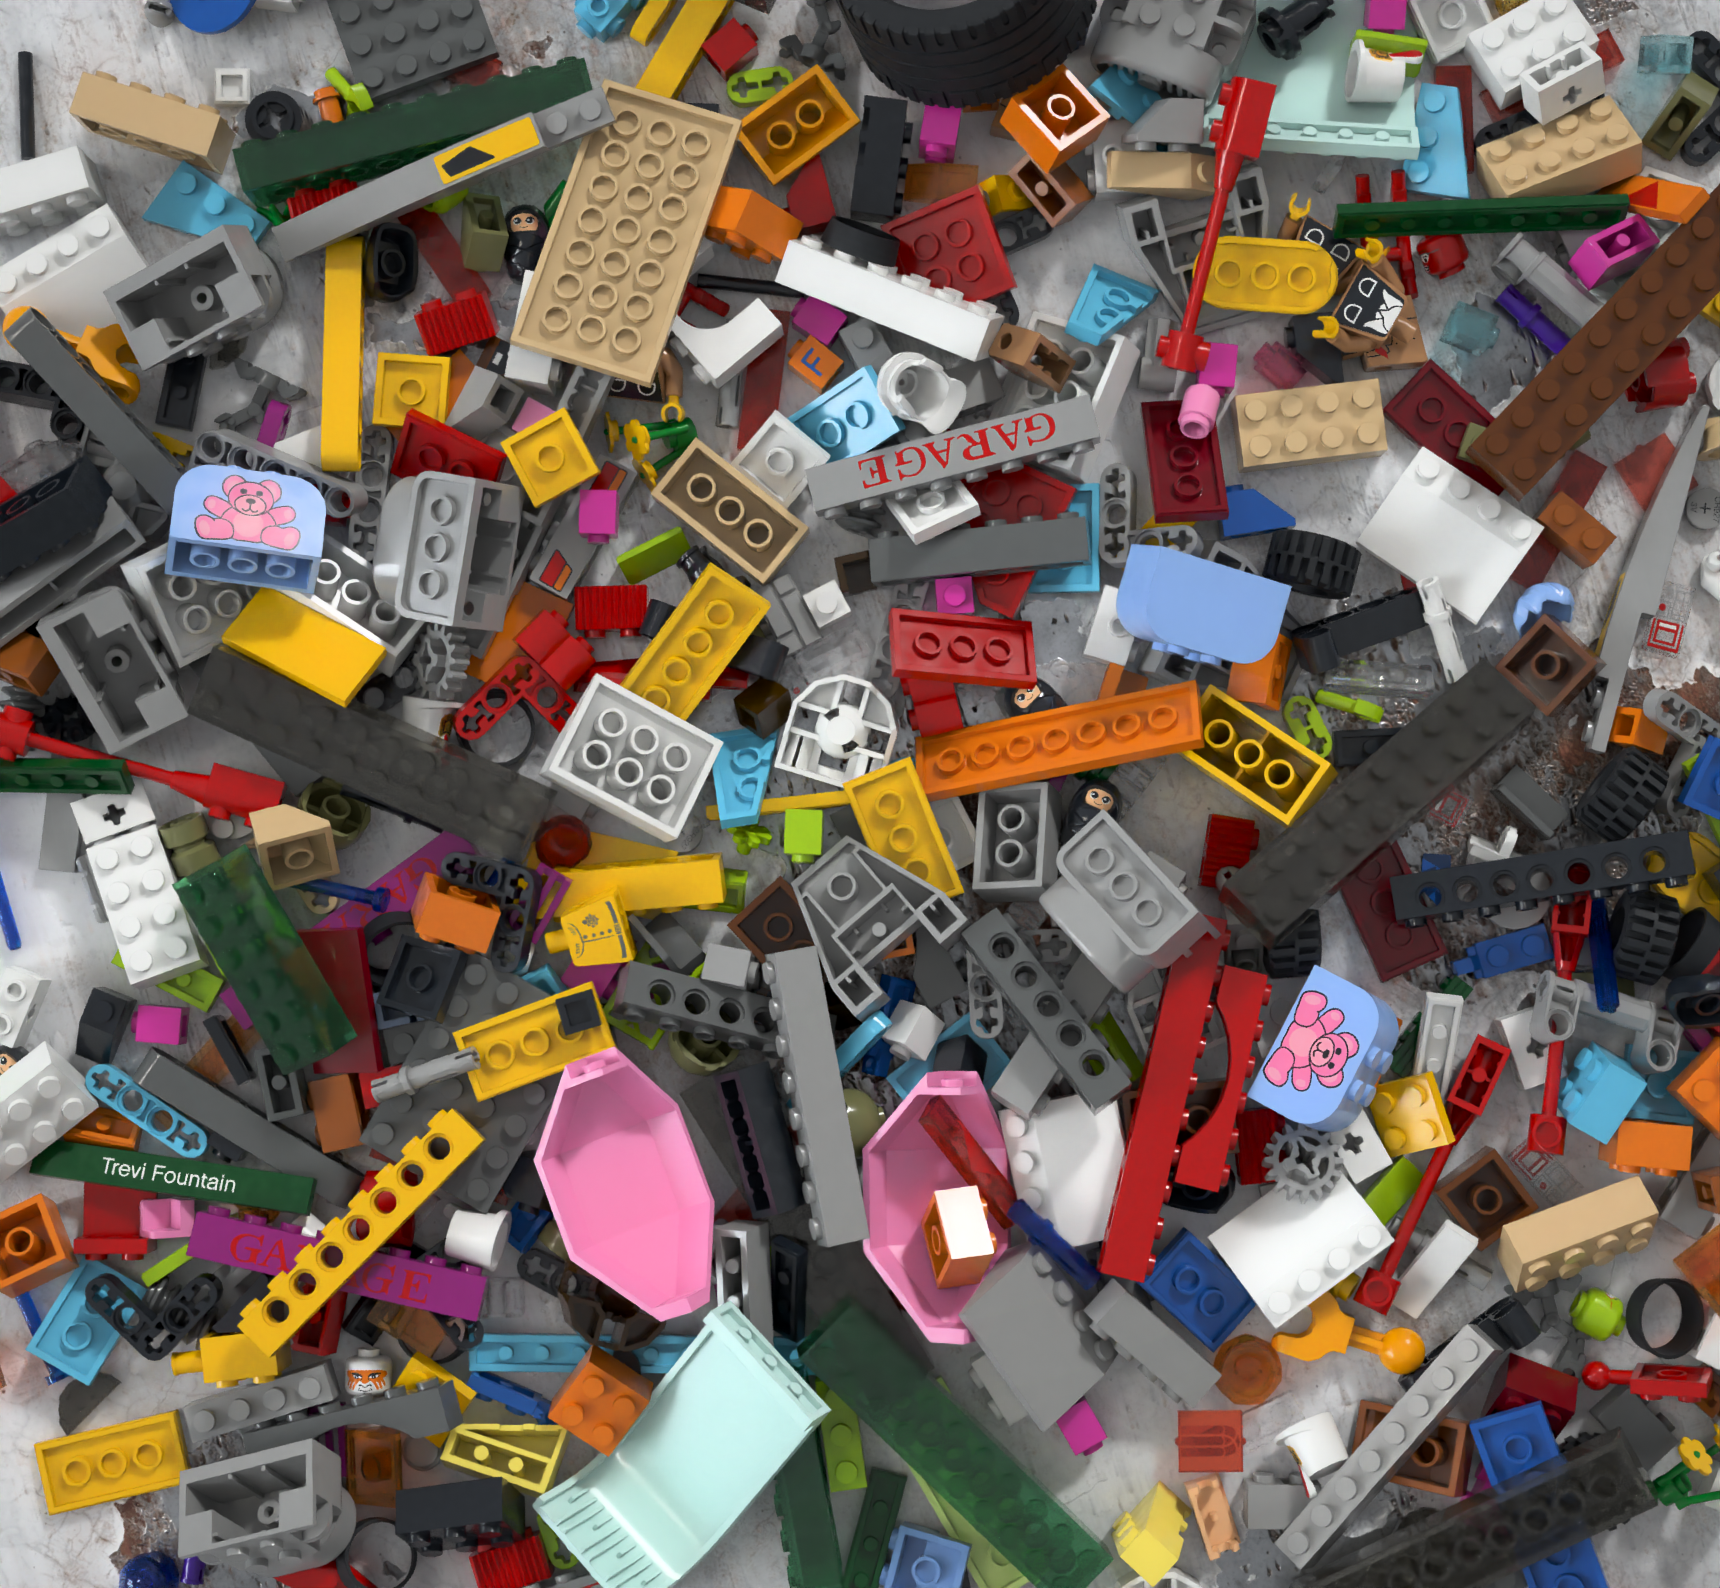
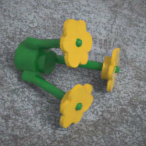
M609 411L605 412L604 434L609 453H613L614 442L620 440L619 435L624 434L627 439L625 443L626 448L633 455L632 465L641 481L646 484L651 492L657 486L655 482L658 479L656 471L679 458L691 442L698 438L695 425L689 417H685L682 422H678V420L673 418L668 420V423L662 421L640 424L638 419H632L630 423L618 426L617 420L610 419ZM662 438L667 449H674L673 452L654 464L647 460L641 461L644 459L645 454L649 453L651 440Z
M1717 1423L1713 1424L1717 1432L1713 1437L1716 1442L1715 1445L1705 1450L1700 1441L1683 1437L1680 1440L1681 1444L1677 1448L1682 1461L1667 1473L1652 1481L1656 1496L1665 1506L1675 1503L1676 1507L1681 1510L1692 1504L1720 1499V1491L1688 1496V1492L1692 1490V1485L1686 1475L1692 1470H1698L1705 1476L1712 1473L1710 1465L1713 1461L1711 1457L1720 1452V1426Z

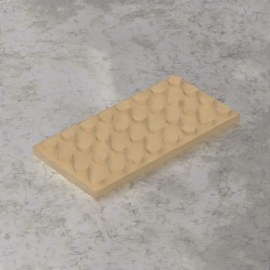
M604 79L601 87L605 92L617 123L582 138L510 337V343L522 349L651 388L739 138L742 120Z

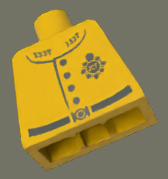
M618 886L567 908L560 917L563 929L545 933L549 953L555 954L569 950L573 964L578 967L629 962L634 960L638 952Z

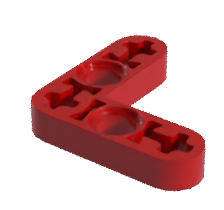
M516 655L510 658L457 710L452 723L456 733L464 739H479L523 696L558 733H561L566 721L557 713L554 719L550 715L560 710L564 701H566L568 705L562 707V709L571 716L577 703L534 660L525 655ZM528 663L527 673L530 676L526 680L521 677L517 678L512 685L518 689L513 693L510 687L501 682L500 679L505 676L510 681L517 673L514 669L515 665L525 666ZM495 687L502 688L506 695L504 703L499 707H490L486 701L488 691ZM545 687H551L556 692V700L549 707H542L537 701L539 691ZM479 701L481 706L492 715L487 719L484 714H481L475 721L478 726L475 731L469 728L463 731L462 728L465 726L462 720L463 717L466 715L471 718L480 711L474 707Z

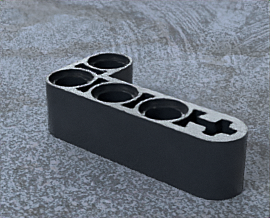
M0 360V401L52 410L50 428L53 434L65 447L79 449L85 426L82 420L51 387L45 393L36 394L37 388L41 384L46 383V381L31 365ZM15 376L11 386L1 387L5 378ZM78 423L73 433L63 434V430L68 424Z
M1416 586L1298 627L1290 632V636L1300 668L1309 673H1320L1341 664L1340 657L1420 629L1429 624L1425 623L1423 617L1425 612L1424 605Z
M650 599L638 633L653 640L676 607L656 599ZM750 634L727 667L772 682H778L789 647Z
M1511 1296L1499 1300L1468 1323L1477 1325L1504 1350L1502 1353L1510 1347L1514 1350L1522 1349L1541 1334V1329L1520 1301L1516 1298L1513 1299ZM1460 1330L1427 1354L1423 1363L1416 1371L1401 1375L1398 1378V1382L1405 1392L1411 1388Z

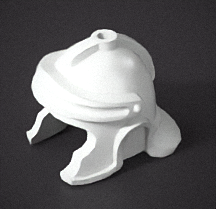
M902 352L894 355L881 367L877 378L878 396L882 404L891 412V415L920 423L934 435L944 432L954 422L963 407L967 391L966 385L960 380L948 377L940 364L916 352Z

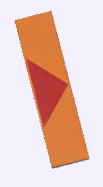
M1633 175L1605 186L1596 194H1628L1630 201L1629 213H1639L1640 215L1687 224L1710 198V195L1702 187Z

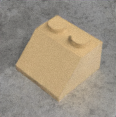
M287 804L249 813L260 864L269 892L340 874L329 820Z

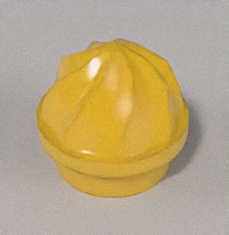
M1352 1272L1328 1291L1335 1299L1339 1297L1347 1302L1356 1290L1362 1277Z

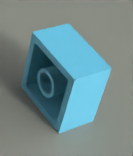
M1592 1040L1587 1048H1583L1577 1054L1574 1061L1575 1067L1569 1076L1560 1080L1557 1108L1569 1124L1607 1145L1647 1086V1083L1629 1061Z

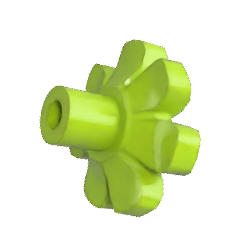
M758 820V824L726 828L727 832L733 834L732 840L738 844L736 848L738 853L749 855L752 848L758 849L760 844L766 846L770 844L772 839L771 832L765 826H759L760 820Z

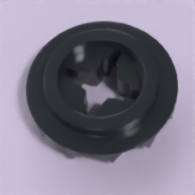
M267 91L259 94L250 102L245 113V126L249 135L259 145L272 149L280 146H289V143L299 136V130L303 123L301 110L297 102L288 94L280 91ZM268 108L277 116L284 115V118L279 121L281 125L280 132L272 125L266 127L265 124L270 121Z
M72 692L69 697L64 699L56 696L55 703L46 705L45 714L41 717L43 729L49 737L68 743L83 741L96 731L77 697ZM73 712H77L78 718L71 717L68 721H65V714L72 715Z

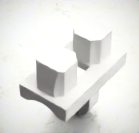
M1510 825L1506 826L1497 844L1471 834L1467 842L1469 853L1465 865L1525 856L1513 851L1518 837L1517 828ZM1502 878L1497 881L1501 886L1515 890V884L1510 879Z

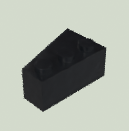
M864 95V114L859 135L860 143L855 167L850 219L885 224L893 221L894 214L901 215L904 193H899L897 190L899 179L906 180L909 158L902 157L904 144L911 145L913 123L907 122V100Z

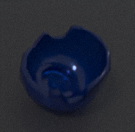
M161 1551L138 1554L129 1559L121 1569L118 1587L178 1588L179 1571L173 1559Z

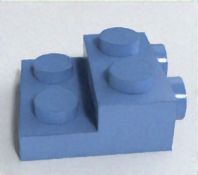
M904 1521L899 1528L894 1527L888 1549L893 1550L890 1564L885 1563L883 1566L879 1585H883L884 1588H961L972 1544L939 1534L940 1531Z

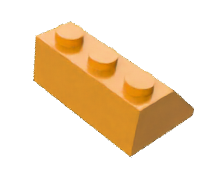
M816 64L741 119L742 129L736 144L752 166L774 187L861 123V121L820 66Z

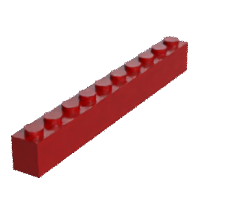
M1205 914L1203 915L1221 935L1215 939L1207 931L1189 948L1193 954L1188 958L1182 954L1166 968L1096 1271L1141 1283H1144L1145 1276H1151L1156 1260V1255L1151 1254L1154 1239L1159 1240L1164 1226V1218L1159 1217L1162 1202H1169L1173 1182L1168 1181L1171 1166L1176 1167L1179 1161L1181 1146L1176 1145L1179 1130L1185 1131L1189 1118V1109L1184 1108L1187 1094L1193 1095L1198 1074L1193 1072L1196 1058L1201 1059L1204 1053L1206 1037L1201 1036L1204 1022L1210 1023L1212 1018L1214 1001H1209L1212 986L1218 987L1223 966L1218 965L1221 951L1226 952L1231 936V930L1226 929L1228 920Z

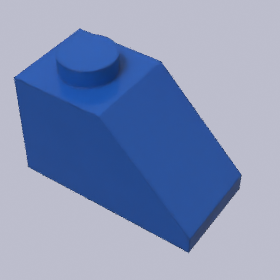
M1242 484L1226 486L1229 517L1228 520H1217L1220 541L1270 534L1278 530L1293 529L1296 526L1294 517L1254 488L1244 490Z

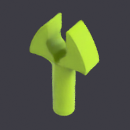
M329 68L325 73V78L347 101L346 116L355 122H362L373 118L367 109L373 108L374 105L364 84L361 82L351 86L336 68Z
M1319 689L1315 694V701L1317 703L1354 714L1358 719L1378 724L1381 721L1384 710L1373 703L1359 698L1354 700L1324 689Z

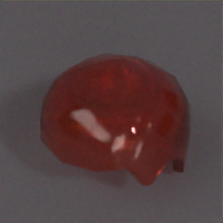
M556 815L541 825L535 841L537 858L552 869L559 866L569 869L574 868L590 853L593 843L590 828L573 815Z

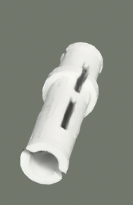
M1430 576L1421 579L1416 583L1424 605L1425 612L1423 617L1425 623H1428L1432 630L1436 648L1444 668L1447 683H1452L1454 679V683L1462 682L1469 677V673L1452 625L1450 615L1453 612L1451 606L1446 604L1439 577L1434 576L1431 578Z

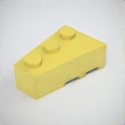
M461 1424L450 1431L440 1460L447 1468L479 1479L502 1476L519 1492L538 1498L553 1488L572 1433L560 1425Z
M1160 1480L1130 1514L1125 1511L1116 1519L1112 1525L1114 1531L1111 1534L1119 1556L1152 1587L1179 1560L1184 1541L1179 1535V1531L1183 1533L1187 1529L1188 1524L1184 1520L1192 1512V1509Z

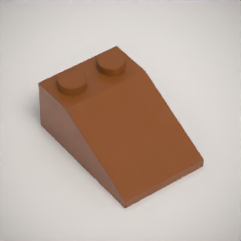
M1367 1400L1360 1401L1351 1455L1394 1407L1393 1405ZM1446 1416L1389 1482L1454 1498L1466 1496L1475 1444L1469 1427L1470 1421Z

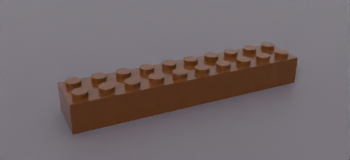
M1720 184L1710 193L1709 200L1687 224L1682 223L1466 450L1465 453L1518 502L1720 292Z

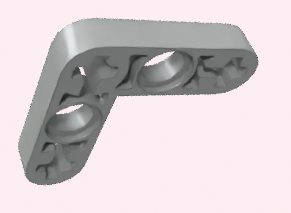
M1121 463L1111 464L1104 469L1100 478L1099 553L1105 562L1115 568H1125L1131 544L1144 545L1151 538H1158L1159 546L1196 557L1201 554L1204 547L1203 537L1189 525L1136 530L1137 479L1135 474ZM1119 474H1121L1125 481L1119 482L1118 488H1116L1112 482L1118 480ZM1118 493L1122 495L1125 499L1118 498ZM1117 507H1124L1126 510L1124 520L1119 524H1112L1110 522L1112 511ZM1111 532L1118 533V538L1111 534ZM1185 536L1192 540V543L1186 545V550H1183L1178 545H1169L1168 541L1169 539L1174 544L1182 543L1185 541ZM1118 541L1124 547V550L1118 551L1117 557L1111 554V550L1117 549Z
M1655 688L1648 692L1644 699V715L1682 742L1667 770L1669 773L1667 787L1655 808L1661 814L1680 818L1690 808V806L1677 801L1687 781L1681 763L1701 752L1709 734L1720 739V724L1678 694ZM1661 704L1666 708H1670L1667 713L1663 712V708L1660 707ZM1684 713H1687L1688 720L1686 726L1680 730V719ZM1699 730H1704L1703 733L1706 735V738L1697 734Z
M1060 929L1022 930L1017 932L1020 938L1031 942L1035 948L1036 945L1032 936H1040L1039 943H1049L1054 935L1058 936L1059 942H1065L1066 948L1059 951V956H1053V952L1050 949L1040 950L1042 960L1039 963L1063 961L1072 950L1071 939ZM1003 944L1004 957L1008 958L1011 956L1008 944ZM966 949L971 1030L981 1039H992L1003 1028L1002 995L996 987L993 994L987 997L980 996L975 992V980L980 976L987 975ZM997 1000V1008L989 1007L990 1018L997 1019V1026L991 1027V1033H984L983 1027H977L976 1020H980L983 1017L982 1007L975 1009L974 1001L987 1003Z

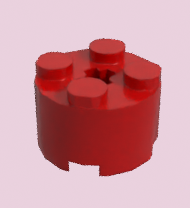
M1676 337L1625 390L1628 402L1636 401L1638 405L1635 408L1636 413L1683 406L1688 399V395L1696 392L1697 381L1694 373L1689 372L1687 358L1690 354V347L1685 337Z

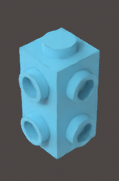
M576 0L574 4L576 6L574 13L578 21L576 26L588 38L593 39L596 36L604 43L610 36L612 38L616 37L626 25L625 18L633 9L635 11L640 10L647 0Z

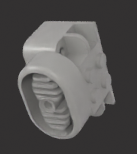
M1104 0L1099 14L1102 29L1092 51L1090 62L1093 68L1100 74L1110 66L1113 67L1114 64L1118 65V70H1123L1124 67L1128 68V73L1132 76L1138 71L1137 82L1157 92L1162 99H1204V108L1212 103L1219 83L1229 81L1237 72L1256 24V0Z
M221 225L103 291L142 371H147L160 363L170 364L183 357L191 358L201 353L204 357L213 355L221 351L224 346L242 339L265 326L275 317L281 306L284 285L277 264L267 253L257 247L246 225Z
M424 471L418 476H409L399 480L388 492L379 520L373 558V580L380 597L386 603L396 606L397 611L406 618L452 627L503 632L525 488L435 471Z
M117 586L103 587L90 591L40 618L36 629L110 755L189 716V712L184 705L185 696L183 690L177 682L179 674L174 667L175 663L132 593Z
M1104 808L1059 850L1056 864L1062 876L1043 892L1039 898L1041 906L1092 964L1123 993L1130 992L1154 969L1168 967L1182 954L1188 958L1193 954L1189 948L1207 931L1215 939L1221 935Z
M313 1438L180 1471L178 1558L180 1559L198 1556L200 1561L208 1565L227 1563L239 1571L246 1570L247 1572L268 1578L279 1577L320 1567L333 1561L344 1551L354 1534L357 1520L356 1507L349 1492L342 1487L341 1458Z

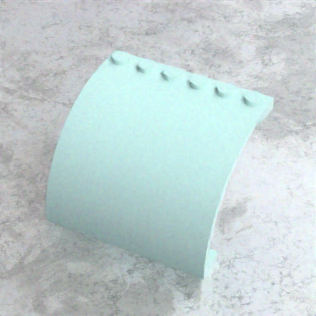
M1256 0V24L1234 76L1277 85L1261 150L1280 151L1287 154L1312 153L1322 156L1345 155L1357 158H1390L1397 161L1405 159L1418 160L1420 143L1418 127L1415 125L1414 78L1405 77L1400 99L1396 103L1347 102L1345 99V74L1350 42L1358 29L1373 31V29L1363 26L1365 0H1333L1334 3L1327 8L1332 9L1336 15L1332 18L1327 17L1316 30L1300 41L1301 54L1290 60H1285L1282 57L1276 58L1268 52L1258 36L1257 26L1259 25L1258 14L1265 8L1273 7L1280 12L1295 0ZM1406 9L1405 29H1395L1394 35L1417 38L1416 28ZM1230 79L1229 81L1223 82V83L1230 84V83H1231V79ZM1219 83L1212 103L1204 108L1203 144H1200V147H1210L1213 149L1216 142L1208 141L1213 120L1222 119L1225 106L1218 105L1217 103L1223 83Z

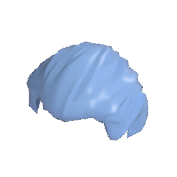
M1545 582L1532 585L1525 590L1523 595L1516 601L1514 613L1512 614L1514 626L1519 633L1520 639L1544 613L1554 615L1560 622L1564 620L1570 623L1572 621L1575 602L1568 588L1559 583Z

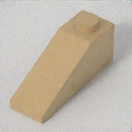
M1107 152L1108 189L1188 201L1198 200L1215 193V156L1191 152Z

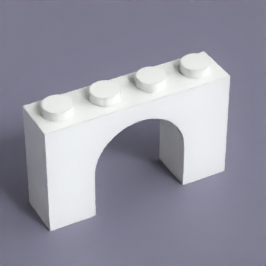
M703 237L690 276L715 257L712 245L705 237ZM757 298L731 321L714 329L693 327L676 315L670 332L672 339L669 342L682 358L688 355L696 364L692 369L704 384L711 381L719 389L780 339L784 333L780 321Z

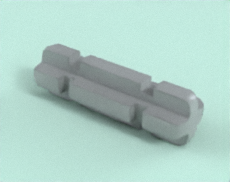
M82 855L76 859V864L79 872L84 874L82 881L91 905H95L96 909L93 910L98 923L109 922L88 855Z

